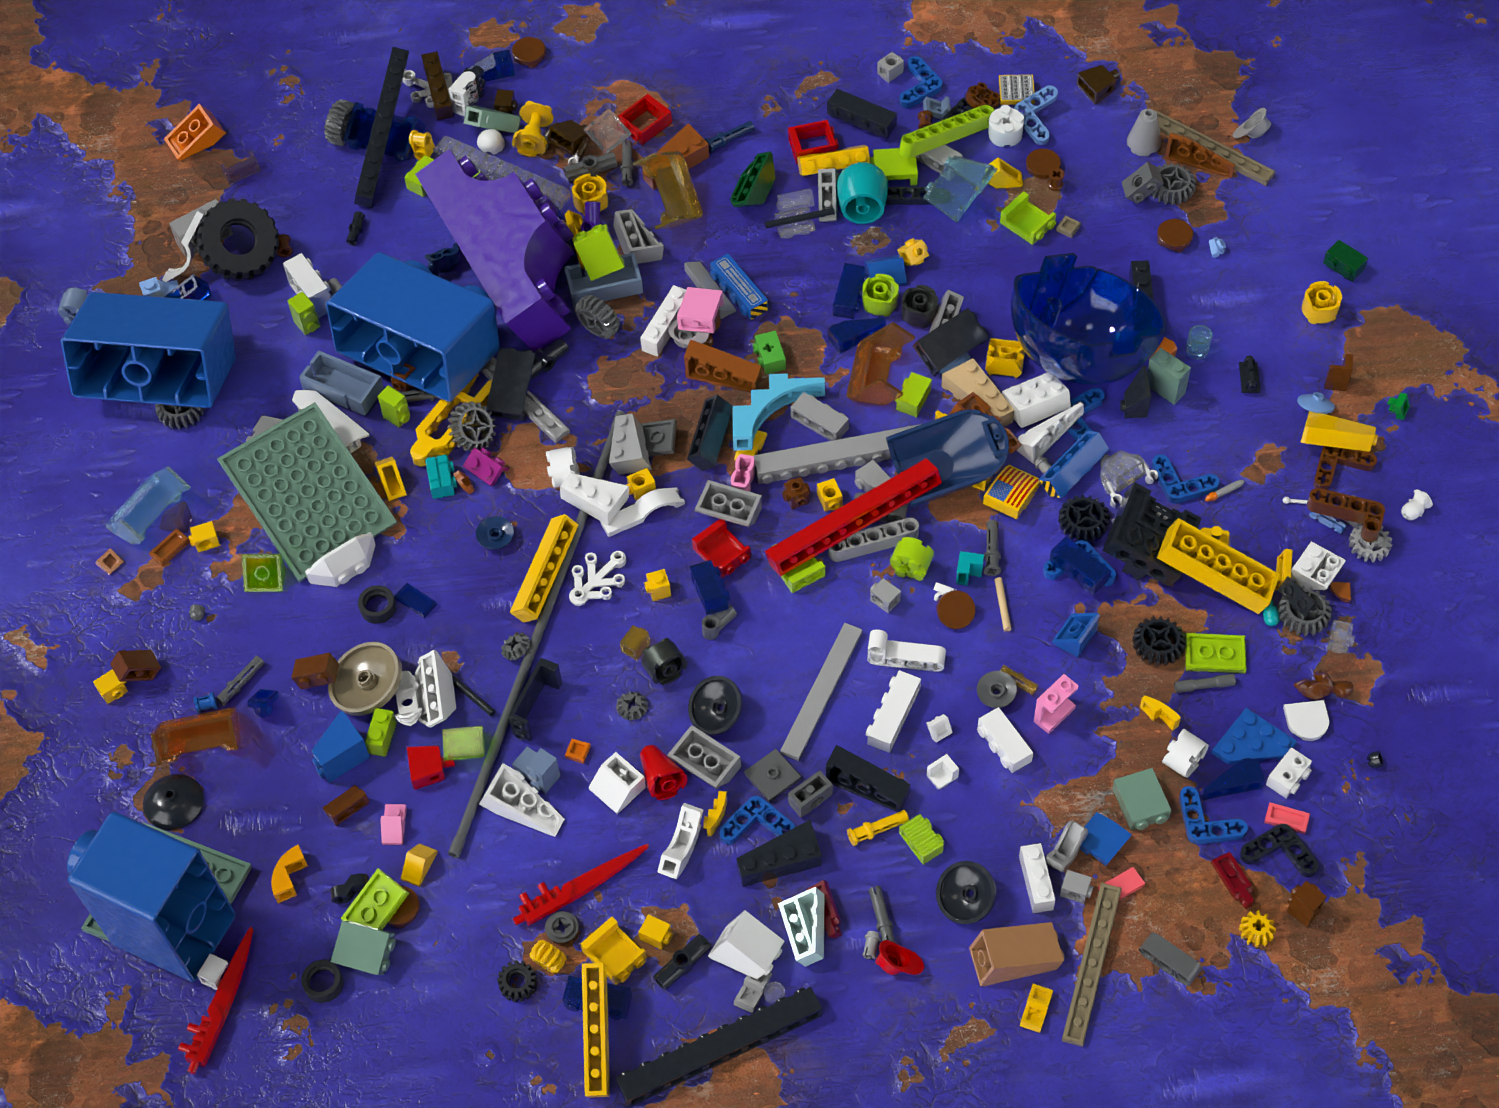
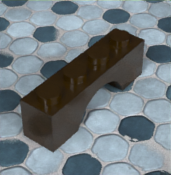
M438 51L421 54L437 121L454 117Z

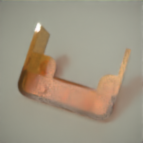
M892 322L861 340L856 349L846 394L847 398L854 402L884 406L903 396V392L889 384L887 378L891 362L901 357L903 345L914 340L915 336Z
M227 708L158 723L150 734L157 766L162 765L164 760L167 763L177 761L178 757L183 753L218 746L225 748L226 751L238 750L241 744L236 708Z

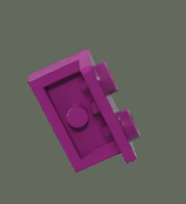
M474 447L463 467L490 486H494L503 471L508 472L509 468L505 466L506 462L498 457H492V452L484 447L481 450Z

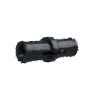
M360 211L354 212L352 223H350L348 228L349 234L346 242L352 246L357 245L358 237L363 230L362 224L365 214Z

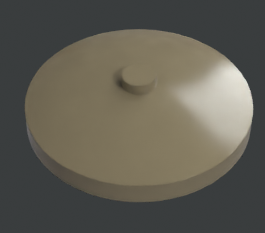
M367 642L357 645L347 651L337 661L339 668L336 682L328 684V692L333 704L344 713L353 716L370 714L376 708L380 709L397 691L402 678L401 661L398 655L383 643Z

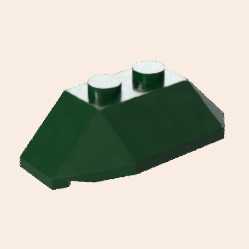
M771 151L757 154L754 157L755 160L741 174L729 199L734 207L761 205L766 201L776 179Z

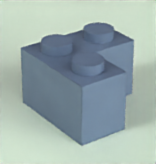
M526 747L512 764L513 769L520 772L525 777L524 780L530 783L529 785L538 792L542 791L546 794L560 778L557 758L542 748L536 753L529 747Z

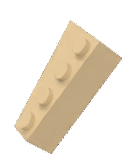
M973 358L942 374L941 387L953 393L956 399L962 400L974 392L991 407L989 411L994 417L998 416L1001 419L1000 423L1003 427L1013 423V407Z

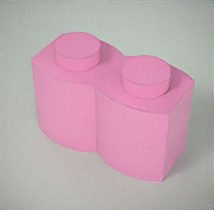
M740 454L736 459L735 471L731 476V487L750 492L751 482L755 477L754 457Z

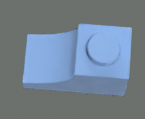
M154 277L139 282L143 296L183 297L177 280L164 282Z

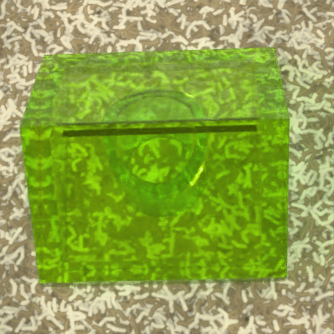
M281 553L242 554L244 592L283 591L286 566Z
M483 726L442 729L444 761L485 757L486 732Z

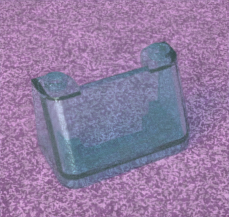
M955 155L953 158L949 156L943 164L945 169L934 183L930 181L925 188L927 193L923 198L957 223L998 170L993 165Z

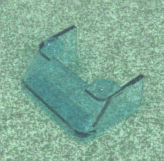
M169 466L163 468L145 480L105 524V527L130 544L134 545L137 543L139 545L146 538L144 535L146 533L145 530L169 504L172 502L176 504L183 497L181 493L189 490L191 487Z

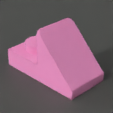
M385 804L384 816H381L382 845H403L407 810L405 804Z

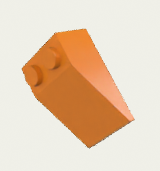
M198 104L164 140L176 158L181 161L213 146L226 132L213 113L201 104Z

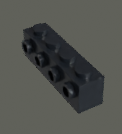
M836 89L827 101V114L875 133L878 136L888 138L897 125V113L842 90Z
M718 394L705 399L687 457L688 461L702 471L713 468L717 464L723 438L727 432L726 428L731 418L733 405Z

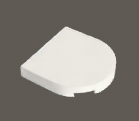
M1324 700L1284 705L1283 709L1287 725L1292 734L1297 735L1304 741H1315L1326 733L1329 726V718Z

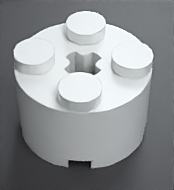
M1003 105L1001 108L993 111L989 118L988 134L990 141L1000 147H1004V145H1010L1011 147L1018 144L1022 139L1024 116L1018 110L1010 108L1008 105Z
M573 447L546 451L547 461L550 462V466H547L548 475L552 477L554 488L560 487L570 473L580 475Z
M1183 729L1178 736V740H1172L1167 748L1169 753L1166 754L1162 763L1188 778L1199 766L1197 763L1200 758H1204L1209 745L1186 729Z

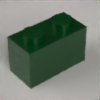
M1338 240L1326 252L1323 263L1328 268L1333 269L1344 278L1353 282L1365 270L1368 257Z

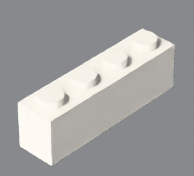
M673 285L640 338L642 351L657 357L659 356L671 337L668 332L669 325L677 320V314L686 293L685 289Z
M900 670L896 677H892L889 684L890 690L888 693H884L881 701L883 705L881 709L877 708L873 718L875 721L873 725L868 726L866 731L868 745L890 753L921 688V678Z

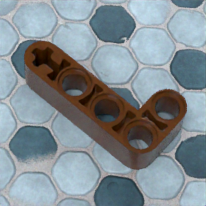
M1321 488L1312 489L1307 501V508L1311 512L1363 524L1361 529L1362 539L1367 542L1377 540L1385 513V507L1382 503Z

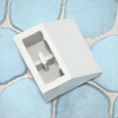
M1311 541L1292 568L1291 579L1295 580L1300 587L1305 586L1307 590L1311 587L1313 590H1326L1346 560Z
M617 752L601 765L589 786V790L616 814L646 788L645 777Z

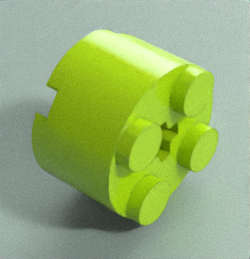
M876 274L875 277H869L865 280L862 290V303L866 312L887 317L897 308L899 286L893 277L886 274Z
M904 537L901 541L899 540L890 559V564L895 569V574L902 578L907 576L922 581L934 557L932 548L929 545L926 548L921 545L923 541L912 537Z

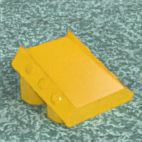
M991 338L985 370L989 375L1014 376L1016 379L1022 374L1026 343Z

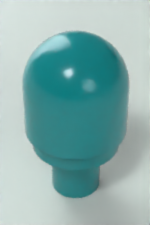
M1271 600L1270 604L1263 610L1264 622L1268 626L1273 627L1279 623L1280 615L1277 607L1273 604V600Z

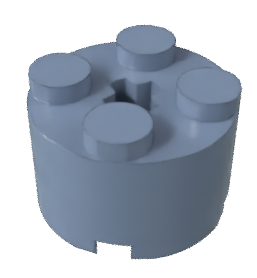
M68 288L67 292L64 291L58 313L64 318L63 321L66 324H71L88 296L86 290Z

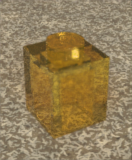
M634 625L620 641L621 652L636 661L642 655L643 650L650 645L649 633L644 628H638Z

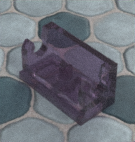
M252 151L248 152L250 155L249 159L238 162L231 167L226 168L224 164H220L221 171L229 185L261 171L258 160Z

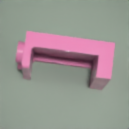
M687 287L677 314L678 329L714 333L715 317L719 306L724 304L723 291Z
M1063 674L1037 699L1034 723L1048 734L1054 730L1075 709L1076 705L1068 698L1078 689V685Z

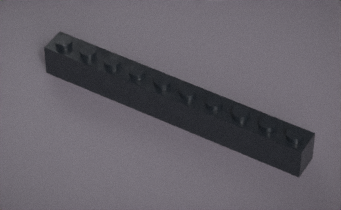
M392 47L355 194L354 204L372 207L408 62V50Z
M811 987L807 989L800 988L794 992V995L788 998L781 997L771 1006H762L754 1014L749 1016L743 1015L736 1022L730 1025L724 1024L711 1034L705 1033L692 1043H683L677 1050L671 1053L669 1051L662 1053L658 1059L652 1062L645 1061L635 1070L622 1072L616 1078L617 1085L628 1108L822 1017V1007Z

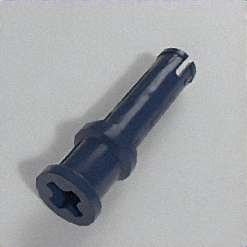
M748 121L725 133L718 132L716 136L705 138L704 140L709 145V153H712L714 149L721 146L725 147L728 142L754 131L755 128L753 123Z

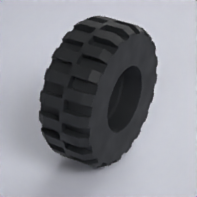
M235 198L228 199L227 202L221 201L217 203L215 207H211L207 211V214L203 216L200 222L197 245L199 255L202 256L204 264L207 267L209 266L213 273L216 275L220 274L227 280L232 278L235 281H242V279H253L254 276L261 275L270 267L278 250L279 232L275 227L274 219L270 218L269 212L265 208L262 210L258 207L259 204L255 202L249 203L247 199L241 198L240 201H235ZM231 225H241L248 228L255 237L253 249L244 255L228 252L221 243V235L224 229Z

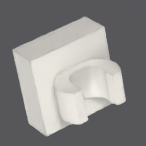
M936 582L933 590L938 592L935 594L934 600L938 601L939 597L944 593L957 589Z
M944 714L935 717L931 722H926L932 740L935 742L953 733L948 717Z

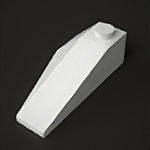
M1080 402L1031 428L1025 434L1020 435L1018 440L1022 445L1017 451L1034 464L1035 460L1042 456L1084 413L1083 404Z
M502 763L479 804L497 815L555 837L564 818L549 802H545L539 796L538 791L524 780L525 777L520 772Z

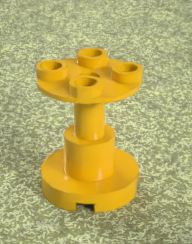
M527 101L520 109V116L529 125L514 133L512 146L513 148L515 146L518 149L517 152L521 155L536 157L537 154H544L547 146V141L541 134L539 127L550 125L553 122L554 116L550 106Z

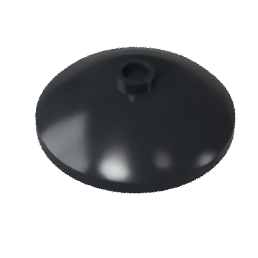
M711 676L701 681L694 688L688 703L689 718L694 727L708 735H719L730 730L738 721L742 711L743 700L741 691L735 682L723 676Z
M171 774L158 779L149 787L143 799V811L146 818L153 826L162 830H178L188 826L199 816L204 805V794L199 783L192 777L183 774Z
M960 861L950 865L941 874L937 883L936 899L938 906L948 919L956 923L973 924L982 920L991 911L996 899V886L992 875L984 866L972 861ZM971 890H973L974 894H973V896L970 898V897H969V892H970Z

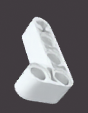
M872 630L870 632L867 658L869 663L926 671H942L944 669L945 648L936 645L887 640V633L883 630Z

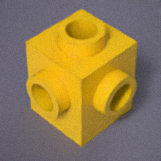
M914 238L907 240L904 246L897 249L899 255L903 257L904 265H919L924 262V258L929 256L925 242L915 240Z

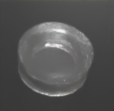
M779 982L768 983L764 988L765 1000L770 1004H775L776 1000L785 997L784 986Z

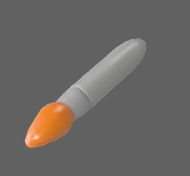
M1237 480L1216 492H1211L1206 496L1205 501H1215L1217 498L1238 489L1244 484V480Z

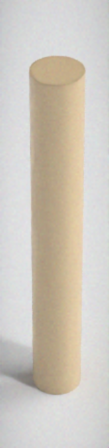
M998 577L995 579V586L1004 631H1010L1011 623L1002 578Z

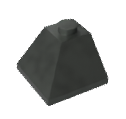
M1146 366L1141 367L1124 392L1123 400H1120V411H1124L1125 419L1147 417L1151 393Z

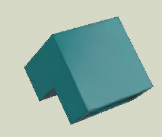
M960 551L956 584L968 586L969 576H982L984 554Z

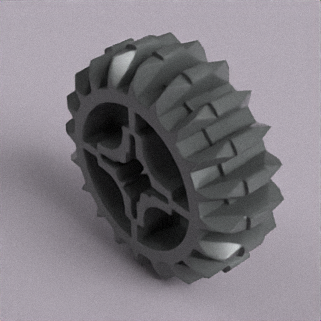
M340 99L335 104H332V108L329 109L327 119L325 120L324 134L331 144L337 146L345 145L353 136L354 131H356L359 113L354 103Z
M1172 162L1170 165L1164 163L1163 167L1158 165L1164 184L1151 193L1153 194V199L1158 198L1159 203L1163 201L1165 205L1171 203L1172 206L1175 203L1178 205L1182 202L1186 203L1188 199H1191L1196 189V179L1194 174H1191V169L1186 170V166L1180 167L1179 163L1173 165Z
M586 295L577 302L574 309L575 315L586 330L600 338L608 339L612 335L614 336L619 329L620 320L613 309L609 307V304H606L604 300H600L599 297L594 295Z
M472 401L465 402L461 406H457L455 411L450 413L452 417L448 421L451 425H448L447 428L451 429L452 432L448 435L454 436L452 442H458L457 447H463L464 451L469 450L471 452L474 447L481 450L482 447H488L489 443L493 441L491 436H495L496 433L493 429L497 426L492 424L495 418H490L492 412H486V406L481 407V403H474ZM466 414L465 422L462 424V419ZM480 430H482L481 436L478 439Z
M155 404V412L159 421L166 427L170 426L172 430L175 427L180 430L182 426L187 429L189 424L194 426V421H200L199 416H204V410H206L201 407Z
M1305 586L1301 587L1306 594L1317 601L1316 604L1318 605L1317 609L1314 611L1310 610L1306 617L1282 595L1281 601L1278 604L1280 621L1284 622V627H1290V632L1295 630L1297 636L1300 632L1305 637L1308 633L1314 636L1316 631L1320 633L1323 628L1328 626L1332 608L1329 607L1330 601H1326V595L1320 596V590L1314 592L1312 587L1309 590Z

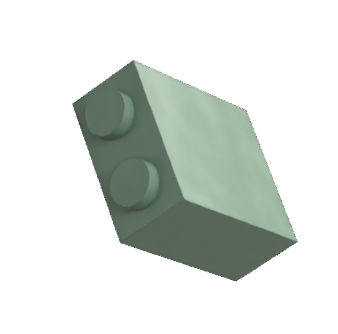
M1160 348L1149 359L1147 374L1150 389L1175 405L1186 393L1191 367Z
M1153 768L1114 779L1112 789L1130 830H1143L1151 824H1162L1169 819L1171 808Z
M342 921L331 962L375 975H384L390 966V960L388 959L390 951H393L395 947V933L352 921Z

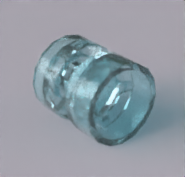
M1195 325L1189 330L1186 353L1190 357L1202 359L1208 355L1212 341L1211 329L1204 325Z

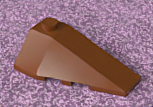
M1174 132L1169 134L1165 159L1232 179L1235 164L1191 137Z
M974 392L956 403L949 413L950 415L962 410H979L994 417L989 411L991 407ZM995 416V418L1000 422L1001 419L998 416ZM1004 428L1009 441L1008 452L1012 454L1022 444L1008 428Z

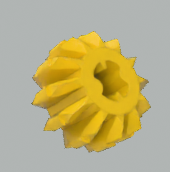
M1259 910L1255 915L1250 911L1247 917L1242 918L1239 931L1242 932L1241 939L1247 938V945L1253 942L1256 948L1259 946V943L1265 947L1268 941L1271 942L1273 940L1276 927H1273L1274 920H1267L1268 913L1261 916Z
M545 940L538 941L529 954L532 961L551 973H558L567 959L560 949Z

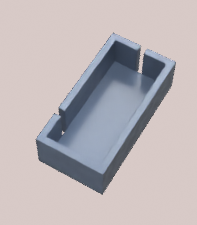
M634 252L622 255L624 268L592 281L585 267V277L582 278L580 264L564 267L573 308L586 295H594L599 297L600 300L608 301L643 293L642 279Z
M319 350L310 361L311 366L308 365L299 376L303 390L317 391L328 401L347 409L350 407L352 411L364 416L373 406L378 395L384 390L381 376Z

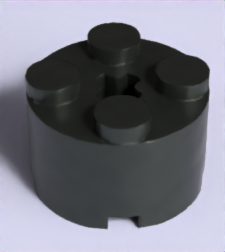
M917 285L915 288L910 287L906 289L902 296V319L910 325L927 328L933 322L938 310L936 292L926 285Z
M669 638L662 639L652 647H646L642 652V666L655 684H670L681 676L680 672L683 668L684 670L687 668V659Z

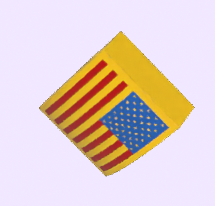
M1008 465L996 477L985 493L983 504L1018 519L1023 509H1026L1041 482L1038 477Z

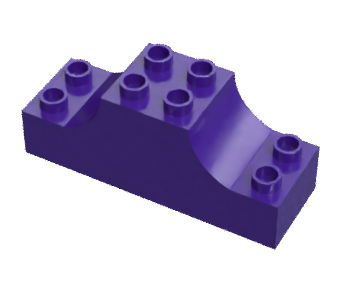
M450 149L418 171L415 175L490 299L494 301V305L504 322L534 352L540 348H546L571 330V327L564 318L571 311L562 297L554 293V289L561 268L575 254L567 242L574 235L566 223L558 218L557 208L547 195L544 196L536 182L532 178L523 182L515 172L506 177L489 181L483 172L479 173L467 155L459 160Z

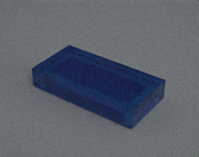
M406 583L394 596L397 601L424 619L437 606L436 601L409 583Z

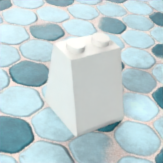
M744 910L725 927L708 957L758 979L763 974L768 975L774 965L771 963L782 953L783 950L780 948L784 940Z

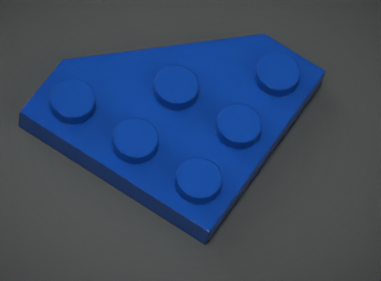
M1245 708L1213 748L1211 754L1228 765L1248 761V763L1260 762L1272 758L1279 760L1283 759L1291 747H1295L1297 741Z

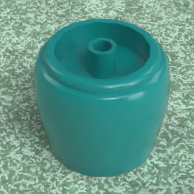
M858 162L845 168L837 180V196L844 217L850 222L868 224L882 216L888 193V180L883 170L867 162Z

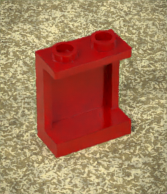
M723 519L717 520L692 538L693 550L721 578L732 574L738 566L747 563L751 558V548L748 545L744 547L727 529L726 522Z

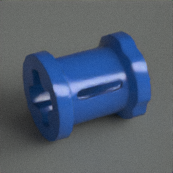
M214 692L199 698L197 696L193 697L198 714L203 710L218 709Z

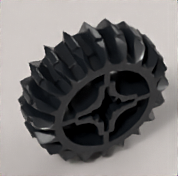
M1084 494L1081 495V498H1078L1075 495L1073 499L1068 498L1067 503L1062 504V508L1059 510L1058 522L1060 523V529L1064 530V535L1070 534V540L1076 538V541L1081 539L1087 542L1090 539L1094 542L1095 538L1100 539L1102 534L1105 535L1110 524V514H1108L1109 510L1105 507L1104 502L1099 503L1098 498L1092 499L1091 495L1086 498Z
M1152 616L1151 620L1145 618L1143 623L1140 622L1134 630L1132 638L1133 648L1137 650V656L1142 655V661L1149 660V665L1155 662L1157 667L1160 663H1163L1165 667L1168 665V662L1173 664L1175 659L1179 660L1181 654L1185 651L1186 635L1182 632V626L1176 627V621L1171 623L1169 617L1166 620H1163L1162 616L1159 619ZM1168 636H1170L1173 639L1175 645L1171 643V640L1168 639ZM1144 637L1148 639L1147 641L1150 643V646L1146 644Z

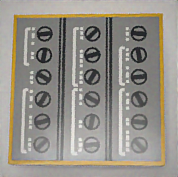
M999 75L1000 105H1016L1034 94L1033 75Z

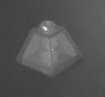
M607 109L583 129L604 154L610 153L632 135L610 109Z

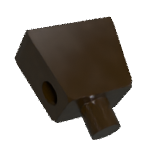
M1099 65L1079 72L1076 85L1096 105L1115 91L1116 80L1120 78V74L1117 69L1109 72L1103 65Z

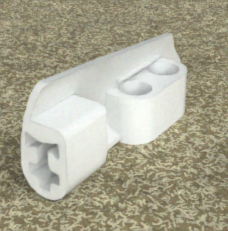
M295 391L292 401L296 404L298 410L300 411L316 402L350 454L361 447L360 439L370 436L368 432L317 391Z

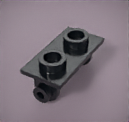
M1249 355L1246 356L1244 362H1239L1241 392L1260 393L1258 363L1255 362L1253 356Z
M1289 576L1286 577L1278 592L1306 617L1310 610L1314 611L1317 609V601L1306 594L1295 580H1292Z

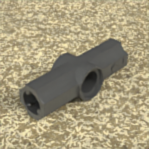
M614 152L598 157L587 155L581 162L563 168L567 181H571L585 174H591V176L596 177L599 172L618 167Z

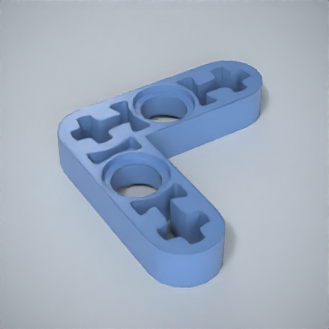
M1052 85L1042 88L1017 103L1014 107L1018 111L1019 109L1025 110L1024 114L1020 112L1024 117L1026 116L1023 128L1038 145H1045L1048 142L1049 131L1035 113L1056 101L1058 90ZM1039 100L1040 105L1034 106L1031 101ZM1034 121L1036 125L1030 127L1027 125V122Z

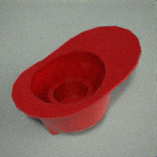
M884 940L880 943V953L875 963L887 974L897 975L905 972L911 975H919L923 972L924 963L915 952L890 940Z

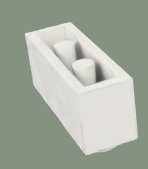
M999 707L979 718L978 733L982 738H986L992 752L998 754L1002 765L1008 768L1011 773L1032 762V750Z
M1039 843L1021 846L1019 859L1032 912L1051 911L1054 909L1055 897L1042 845Z

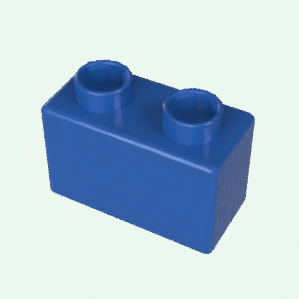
M377 252L326 302L334 347L339 354L447 402H451L500 348L496 321L497 308L489 295L478 286L467 285L462 287L432 274L425 265L415 260L403 262L382 252ZM405 363L415 367L416 369L405 380L394 375L396 372L405 375L410 370L403 366Z
M90 292L61 339L70 391L77 398L210 408L214 404L236 360L229 306L225 302Z
M111 812L98 831L93 829L83 833L70 851L67 860L68 883L110 943L190 982H195L198 978L199 970L209 954H213L236 915L201 851L118 812Z

